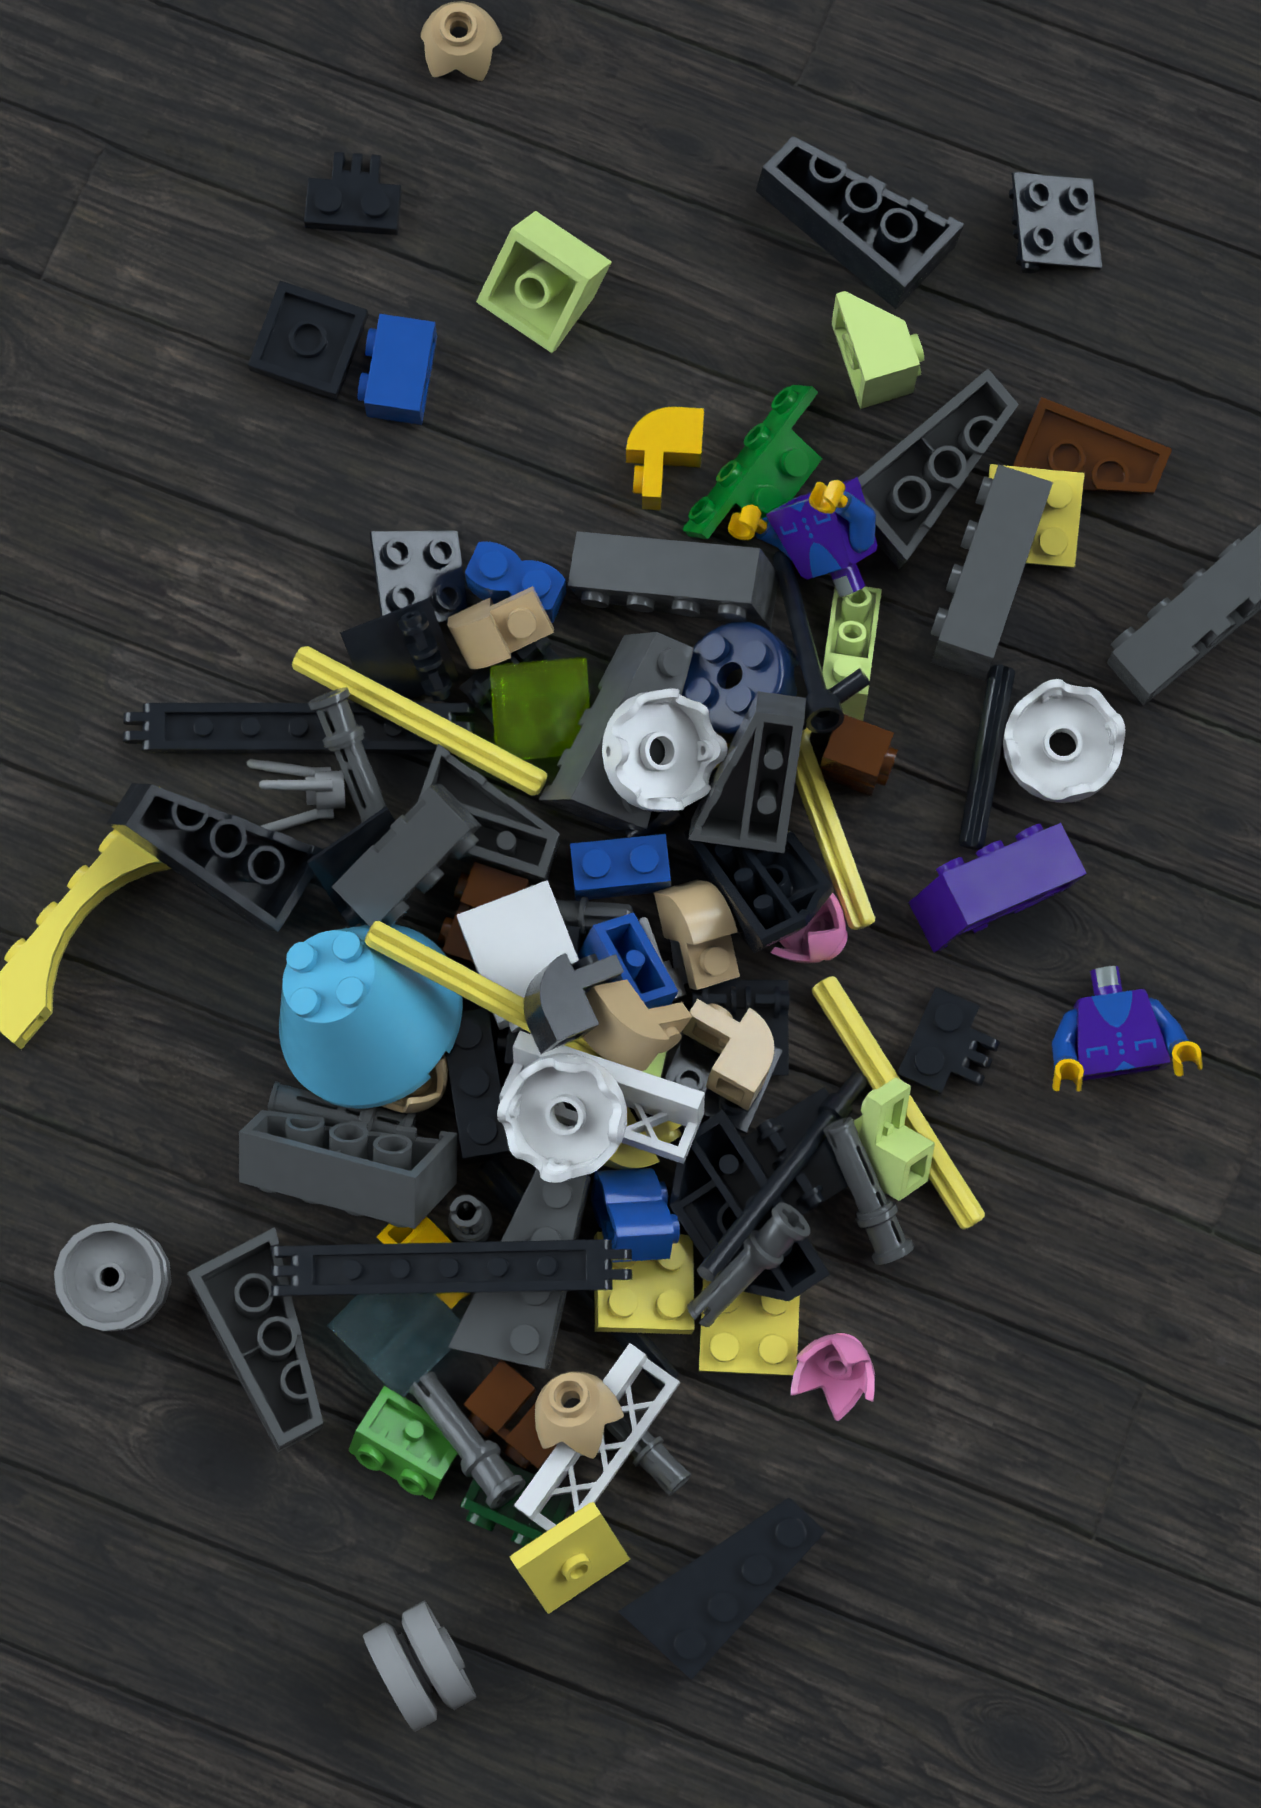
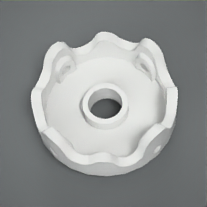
M1061 679L1049 680L1022 698L1011 712L1003 738L1004 758L1015 780L1030 794L1045 801L1057 803L1077 802L1094 795L1113 777L1122 756L1125 724L1121 715L1116 713L1097 689L1070 685ZM1059 732L1069 734L1075 741V751L1068 756L1055 754L1049 745L1050 737Z
M679 689L644 692L627 699L615 710L607 723L603 735V764L610 783L623 799L642 810L654 812L684 810V807L703 798L711 790L709 778L712 770L717 764L724 761L727 756V743L722 736L714 731L707 707L700 702L681 696ZM655 738L659 739L665 748V757L659 765L652 760L649 752L651 742Z
M556 1053L543 1056L530 1063L516 1076L500 1101L497 1117L498 1121L504 1126L512 1155L535 1166L544 1181L558 1183L591 1174L608 1161L623 1140L627 1126V1106L617 1081L603 1066L590 1058L578 1054ZM567 1102L576 1108L578 1112V1122L576 1125L566 1126L558 1121L555 1116V1106L557 1103Z

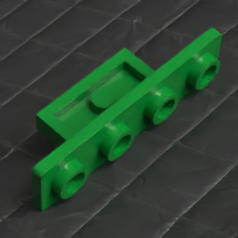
M791 385L776 395L771 404V412L762 423L749 431L744 439L745 446L735 460L729 461L721 468L716 477V485L707 497L701 498L691 508L688 514L689 521L683 527V531L689 537L709 539L732 507L741 513L743 507L755 505L762 513L760 519L767 517V513L794 498L822 460L791 429L818 394L815 388L812 386Z

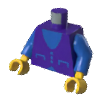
M858 477L844 482L832 480L828 486L823 482H817L812 492L789 500L767 513V517L760 519L762 513L755 505H747L742 508L741 513L736 512L732 514L728 525V532L733 537L740 540H750L756 532L758 539L782 551L794 563L801 577L808 580L829 573L839 597L852 594L866 586L856 563L877 550L878 544L875 537L876 513L871 507L866 505Z
M1118 966L1101 967L1090 971L1094 996L1080 998L1076 1001L1074 1008L1063 1015L1052 1040L1055 1069L1052 1087L1055 1091H1060L1061 1080L1063 1079L1073 1081L1076 1084V1092L1081 1091L1082 1081L1162 1070L1171 1063L1169 1055L1172 1057L1176 1076L1184 1075L1182 1064L1184 1061L1194 1062L1198 1070L1203 1068L1200 1047L1196 1043L1189 1041L1181 1025L1159 1000L1149 998L1145 989L1123 992Z

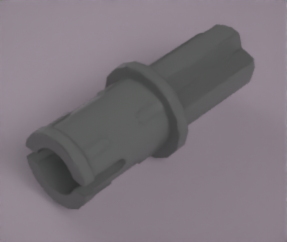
M582 896L580 901L555 899L564 924L580 927L581 935H585L586 931L591 930L595 924L633 913L632 906L629 904L589 902L587 896Z
M629 1412L624 1413L623 1418L606 1424V1428L619 1442L626 1441L632 1432ZM646 1431L630 1453L635 1458L632 1463L635 1467L641 1466L654 1478L665 1493L671 1496L688 1481L691 1473L662 1445L664 1440L661 1436L654 1438Z

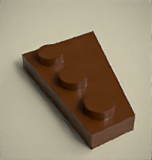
M1041 397L1013 466L1084 473L1083 491L1153 495L1172 449Z

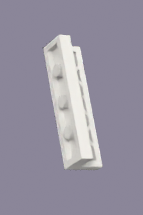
M519 1031L513 1045L514 1063L499 1095L500 1101L516 1076L530 1063L543 1056L556 1053H571L590 1058L603 1066L615 1078L623 1092L626 1106L634 1109L640 1120L626 1127L621 1143L684 1164L704 1115L705 1092L565 1045L540 1054L532 1034ZM563 1102L556 1104L555 1116L558 1121L570 1126L576 1125L578 1122V1112L566 1109ZM645 1113L650 1114V1115H653V1116L647 1118V1116H646ZM667 1121L686 1126L678 1146L658 1140L652 1127ZM645 1131L647 1136L640 1134V1132Z
M629 1343L604 1378L603 1383L616 1396L618 1402L626 1393L628 1405L621 1406L623 1413L629 1412L632 1432L626 1441L606 1445L603 1434L598 1453H601L604 1472L597 1482L576 1485L573 1466L579 1457L584 1455L574 1451L564 1442H560L514 1504L518 1511L546 1531L556 1526V1524L540 1514L552 1496L572 1493L575 1512L590 1502L596 1503L680 1384V1381L651 1362L645 1353ZM642 1369L665 1384L654 1401L639 1404L633 1403L631 1384ZM648 1409L637 1424L635 1411ZM619 1449L608 1465L606 1452ZM567 1474H569L570 1486L558 1488ZM590 1490L582 1503L579 1504L578 1492Z

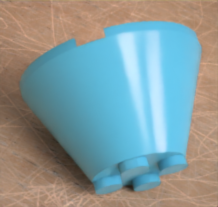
M394 924L391 926L395 930L447 957L432 940L420 932ZM369 925L318 933L304 942L294 944L289 949L286 958L287 965L283 974L279 1017L280 1044L284 1058L293 1075L304 1087L321 1097L324 1101L337 1106L355 1109L373 1108L393 1103L424 1085L431 1078L429 1075L430 1071L436 1066L445 1051L450 1053L459 1033L463 1011L462 996L368 947L365 943V937L369 931Z

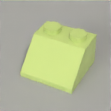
M535 211L511 229L476 302L553 353L593 300L612 261Z
M846 291L837 293L832 327L860 409L912 394L917 376L921 375L919 362L924 361V352L918 335L909 334L905 320Z

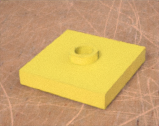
M590 1502L510 1556L515 1567L548 1614L630 1560L594 1502Z

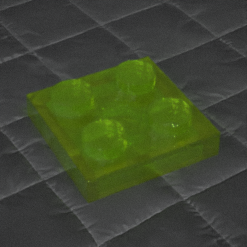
M574 657L490 666L495 745L522 760L562 756L565 749H571L581 729L578 723L585 709L590 708L587 658Z

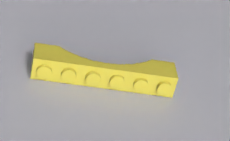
M115 829L101 843L98 850L102 854L90 867L83 865L69 880L67 887L70 891L58 904L55 901L51 902L40 913L36 920V924L39 927L26 941L24 938L19 939L5 955L4 960L8 963L0 971V1033L20 1049L26 1045L53 1013V989L59 963L70 938L85 917L107 896L127 883L154 872L171 869Z

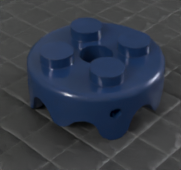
M751 622L724 624L708 632L693 647L694 650L682 696L700 702L707 707L714 731L722 736L726 743H731L758 691L797 696L794 668L799 665V659L782 640L763 626ZM742 669L743 675L739 684L731 689H726V680L729 674L734 670Z

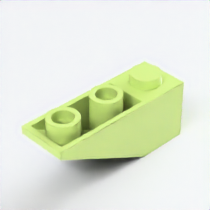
M834 587L822 667L827 690L859 668L862 669L870 681L882 589L864 587L852 594L839 597ZM869 685L841 704L843 714L863 721Z

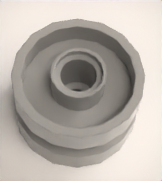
M113 1222L91 1225L73 1235L60 1251L54 1271L56 1294L65 1311L83 1326L101 1331L135 1329L153 1319L166 1303L172 1282L170 1262L160 1243L144 1230ZM113 1267L119 1273V1280L114 1286L109 1287L105 1284L104 1276L107 1269Z
M425 1600L402 1613V1625L411 1644H408L402 1633L398 1635L395 1628L386 1622L363 1634L366 1646L384 1683L403 1717L414 1732L437 1720V1706L431 1695V1692H433L432 1686H434L444 1704L453 1710L476 1698L473 1687L463 1669L465 1664L446 1628L440 1626Z

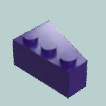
M1041 823L1033 825L1015 836L1017 841L1004 846L1002 840H999L976 852L978 858L965 863L962 857H958L936 869L939 876L908 902L933 953L946 948L948 943L963 933L973 930L975 934L987 928V923L1012 912L1016 914L1070 888L1087 874L1061 823L1045 830Z

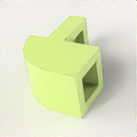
M895 1077L882 1087L868 1093L862 1103V1116L854 1120V1125L877 1175L882 1191L900 1201L928 1182L935 1142L904 1125L911 1086Z

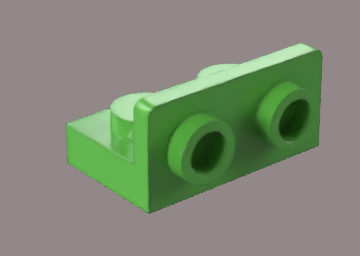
M386 1386L383 1387L356 1429L349 1447V1452L355 1455L356 1459L366 1468L375 1471L380 1470L396 1479L399 1485L407 1492L414 1495H423L428 1499L434 1498L443 1478L458 1456V1453L422 1407Z

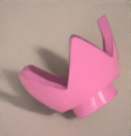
M834 893L831 894L807 926L780 941L785 947L784 949L774 947L770 953L780 958L800 963H818L835 958L843 950L847 942L848 933L844 912Z
M845 1333L826 1335L808 1344L797 1355L796 1359L799 1362L793 1374L791 1384L792 1396L822 1388L836 1421L842 1419L854 1407L863 1392L865 1399L873 1402L875 1371L867 1350L857 1338Z

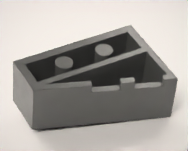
M757 692L728 748L727 756L720 763L709 784L711 786L710 792L701 799L691 818L688 840L779 853L785 852L805 718L806 698Z
M438 744L421 794L431 785L442 784L482 825L474 833L479 841L460 861L470 864L477 862L528 879L529 883L534 885L547 881L561 844L560 833L516 800L506 796L487 782L486 778L475 770L473 771L452 756L448 750Z
M442 784L429 786L420 795L422 799L405 816L402 814L390 826L391 829L375 845H372L332 886L370 927L375 921L384 922L390 927L393 926L410 909L404 902L417 889L425 894L444 876L439 867L452 854L457 860H460L479 841L474 833L482 825Z

